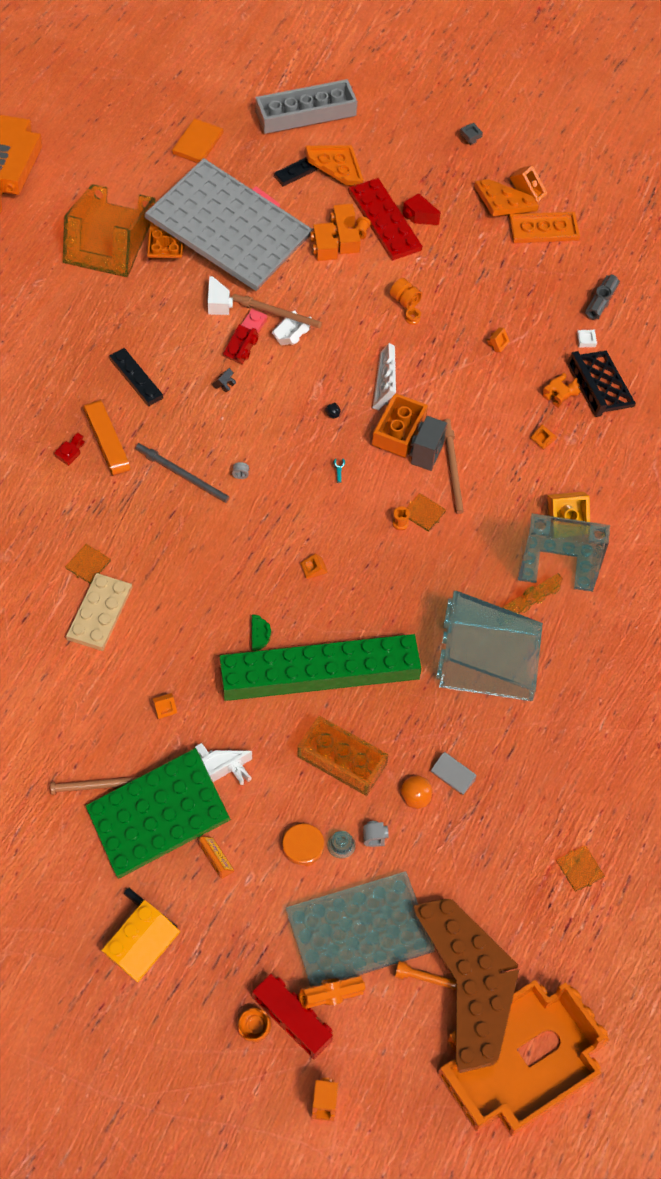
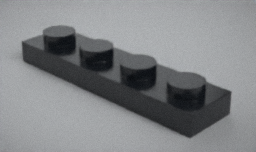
M125 348L109 355L110 361L148 407L163 399L161 391Z

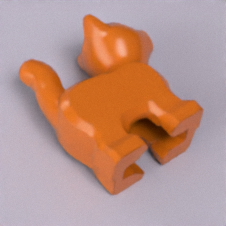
M562 373L561 376L552 379L549 385L544 387L543 397L549 401L551 396H554L555 401L553 405L559 408L562 402L570 396H578L581 393L577 378L566 386L562 381L566 379L567 375Z

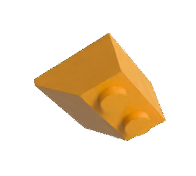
M583 491L547 495L548 515L554 536L591 532L590 500L588 494Z

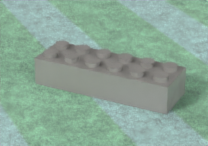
M348 79L258 96L256 97V114L264 134L356 116L357 99Z

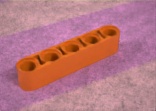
M98 400L83 405L85 415L112 476L130 471L128 459L102 401Z

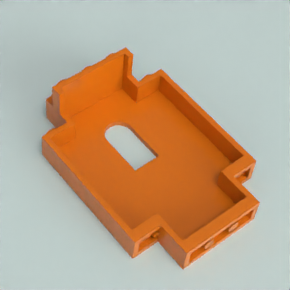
M536 980L514 993L499 1059L496 1064L458 1073L455 1058L440 1068L439 1076L476 1132L499 1117L510 1135L513 1136L600 1076V1065L590 1055L607 1044L609 1041L608 1033L602 1025L596 1022L593 1011L583 1004L580 993L570 984L563 983L558 987L556 993L549 998L545 987L542 984L539 985ZM456 1031L450 1034L448 1038V1043L455 1053ZM551 1031L555 1033L560 1040L559 1048L529 1068L517 1049L543 1032Z

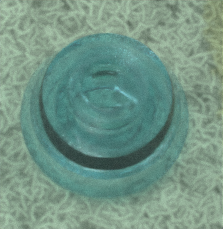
M338 831L330 836L327 847L334 857L342 859L354 853L356 842L348 832Z

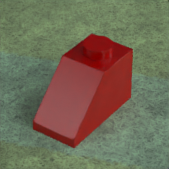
M419 193L406 200L403 205V215L414 224L438 225L440 223L441 212Z

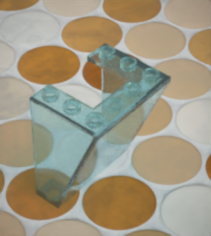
M532 513L523 531L517 580L537 582L540 551L577 557L574 589L593 592L609 544L610 525Z
M454 591L453 597L448 598L443 628L447 629V632L444 631L442 643L446 644V647L441 649L436 679L440 680L439 687L533 701L536 692L543 623L462 592Z

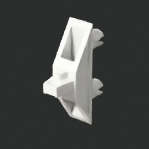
M202 743L195 746L213 782L230 772H233L240 785H244L243 777L247 782L251 780L252 777L245 770L243 764L252 760V751L210 750L208 752Z

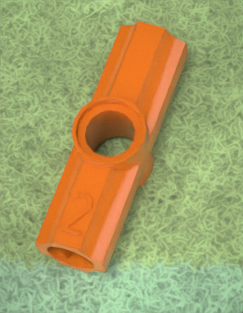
M355 975L343 979H325L321 981V984L300 989L298 994L302 1007L307 1009L323 1004H340L343 1002V999L363 995L366 988L362 976Z

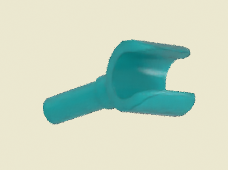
M335 458L333 465L337 471V483H341V471L345 465V460L342 458V465L338 466L336 464L337 459Z

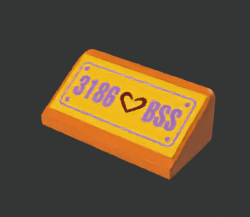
M200 837V848L219 877L223 879L233 873V867L216 841L210 837Z

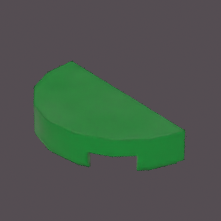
M252 614V651H257L269 643L271 627L261 616Z

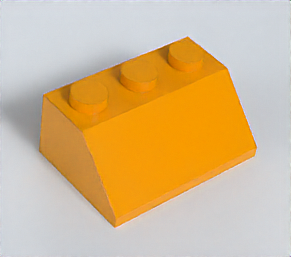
M144 900L101 951L108 959L139 983L179 935L180 931L161 912Z

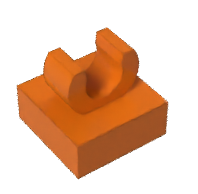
M500 327L491 333L489 339H486L488 345L493 346L495 352L500 353L510 342L505 329Z
M172 693L153 698L158 719L177 713Z

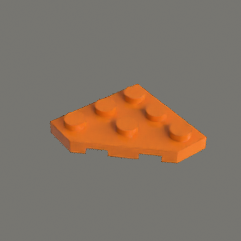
M352 145L305 146L304 151L310 164L345 185H357L364 182Z
M490 179L475 181L474 187L492 216L538 211L539 205L533 196Z

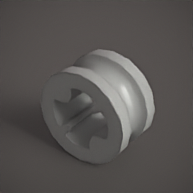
M243 462L235 463L232 471L233 477L246 479L249 476V466Z

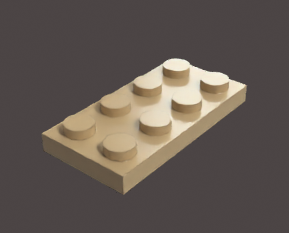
M96 573L66 635L67 640L104 651L133 588L132 584Z

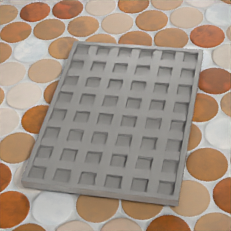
M204 158L145 213L146 219L255 291L271 277L310 236V232L313 231V229Z

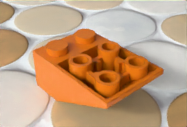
M150 221L148 257L182 258L184 243Z

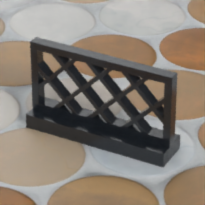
M578 351L571 353L567 365L573 377L577 378L580 390L595 417L602 416L603 412L631 408L636 405L607 351L581 355ZM603 357L606 364L597 360V358ZM583 360L591 362V366L585 364ZM593 364L602 367V372L593 368ZM604 370L612 372L613 377L604 373ZM590 372H592V373L598 375L599 378H598V379L593 378V377L591 376ZM602 377L610 381V384L608 385L600 381V378ZM611 384L619 385L621 390L612 387ZM597 385L604 389H607L606 392L604 393L600 391ZM608 390L617 394V398L608 395ZM619 396L627 399L628 402L619 400ZM604 398L613 402L614 404L607 406V403L605 402Z

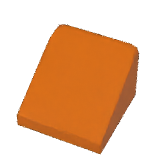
M543 424L530 437L543 449L557 439Z
M316 553L301 562L307 579L328 573L322 557Z

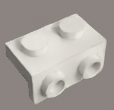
M285 318L272 333L281 346L294 345L300 340L299 337L310 330V325Z

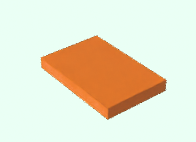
M194 118L172 149V153L199 163L203 158L206 159L223 134V128Z

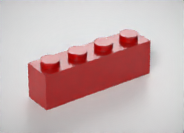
M270 974L252 991V999L315 1060L333 1041L332 1029L325 1022L322 1024L316 1018L317 1015L311 1008H303L299 1001V996L295 992L290 993L285 988L286 984L280 977L277 976L275 978Z

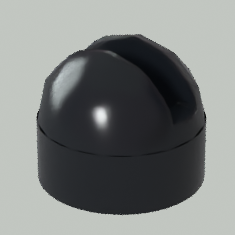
M332 403L326 407L325 412L330 418L334 419L339 417L341 410L337 403Z

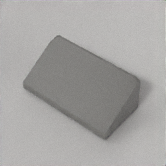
M443 752L431 769L434 775L462 795L465 794L476 779L475 773L446 752Z

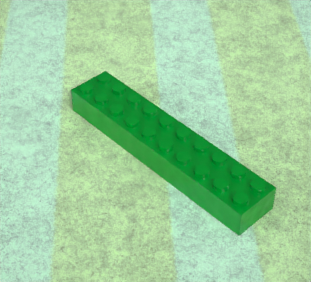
M415 634L220 655L224 701L419 680L422 669Z

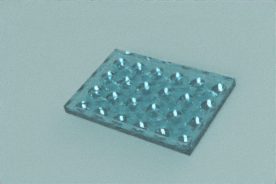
M407 872L286 907V913L310 986L321 984V981L325 979H343L365 974L397 964L399 961L410 960L434 952L433 943L416 920L413 906L418 905Z

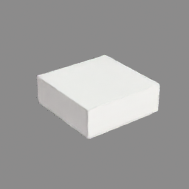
M577 330L579 348L596 347L595 330Z

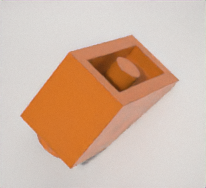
M533 165L519 168L510 176L516 190L533 196L536 202H539L547 194Z

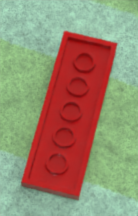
M379 178L349 187L351 197L363 216L370 220V227L392 261L422 251V244Z

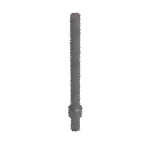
M140 443L137 444L136 450L146 455L147 459L152 462H158L226 503L229 500L228 495L160 456L159 452L154 449H148Z

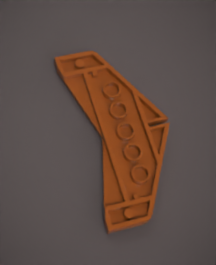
M442 899L414 905L413 910L416 920L427 933L457 984L456 1065L458 1073L492 1066L499 1059L520 969L504 973L499 972L516 969L518 964L453 900Z

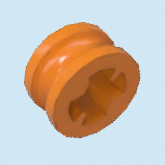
M409 308L406 311V322L411 325L418 324L421 320L420 310Z

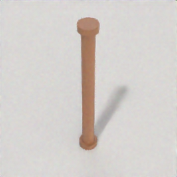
M139 777L61 784L51 782V794L54 795L56 792L122 787Z

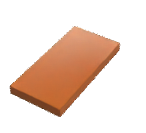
M575 212L509 215L513 243L579 241L580 239Z

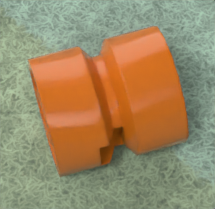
M400 278L391 287L390 296L396 301H400V304L408 310L409 308H414L420 302L422 292L415 286H412L405 278Z

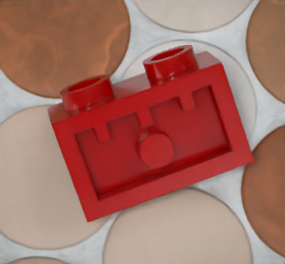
M239 324L223 356L243 365L244 361L248 360L252 346L256 345L259 339L257 330L253 327L249 329Z

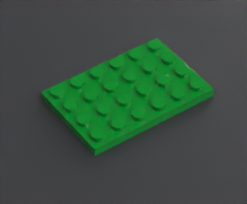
M196 748L86 805L113 870L119 879L231 820Z

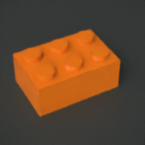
M396 393L373 432L372 445L406 458L412 447L411 442L414 435L417 436L419 433L417 432L421 421L424 422L427 416L428 405Z

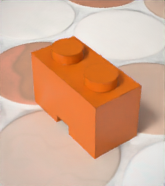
M333 223L313 224L310 239L311 242H314L312 249L313 255L316 254L317 261L337 260L338 245L336 238L333 236L335 235Z
M331 1078L316 1080L312 1119L334 1121L338 1082H334Z

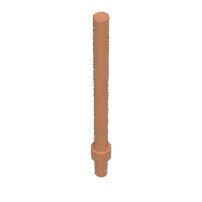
M237 294L232 296L233 301L242 303L243 306L255 307L316 328H321L322 326L320 321L256 301L252 297H243Z
M445 419L444 422H447L445 441L447 443L456 513L462 514L464 510L453 441L455 435L451 427V420Z

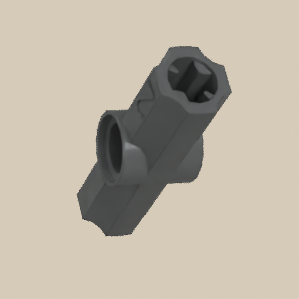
M607 275L601 286L597 288L596 294L585 312L589 319H599L604 309L608 307L609 301L620 283L617 276Z

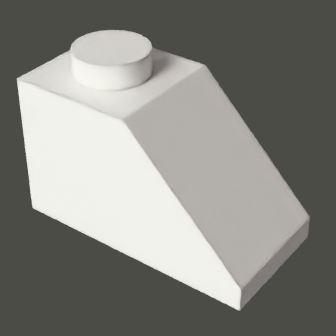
M209 276L208 314L229 315V308H233V298L230 297L229 290L214 277Z

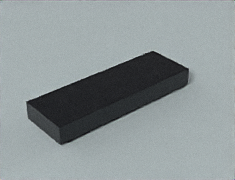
M306 157L274 172V178L284 187L319 170V168L310 164Z

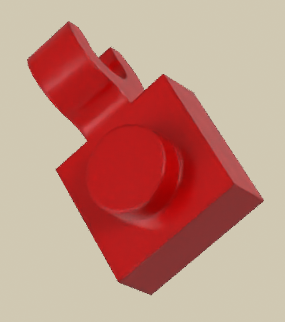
M77 433L74 435L71 443L65 441L54 452L55 457L69 466L81 454L79 448L85 444V441L82 440L84 436Z

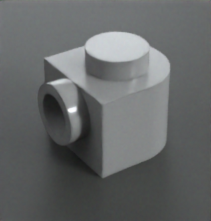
M367 822L363 826L364 845L368 847L385 846V838H389L388 826H384L383 822Z

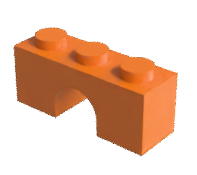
M353 204L333 205V212H330L331 223L334 222L335 238L340 254L360 253L361 240L359 230L349 229L355 228L356 215Z

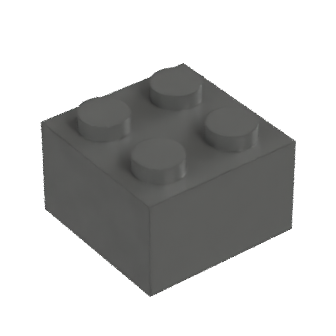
M426 416L424 422H420L417 431L419 433L417 436L414 435L411 446H413L410 452L412 465L432 471L444 445L447 422L430 416Z

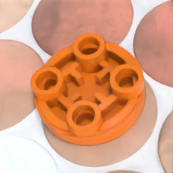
M294 825L287 830L283 837V853L295 864L311 866L321 857L324 851L323 835L313 825Z

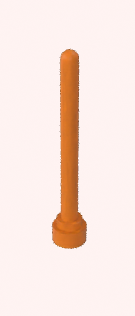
M398 961L395 978L403 980V978L408 979V977L457 990L455 980L412 969L411 966L407 965V962Z

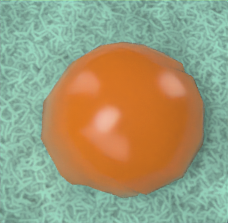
M419 775L412 776L402 783L401 795L405 799L407 806L416 809L423 808L431 802L432 787L426 778Z
M250 1008L244 1011L239 1018L238 1031L249 1042H260L270 1033V1017L260 1008Z

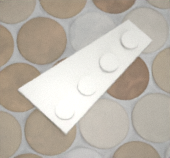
M390 343L380 352L373 408L378 411L384 405H387L389 400L396 394L395 346Z

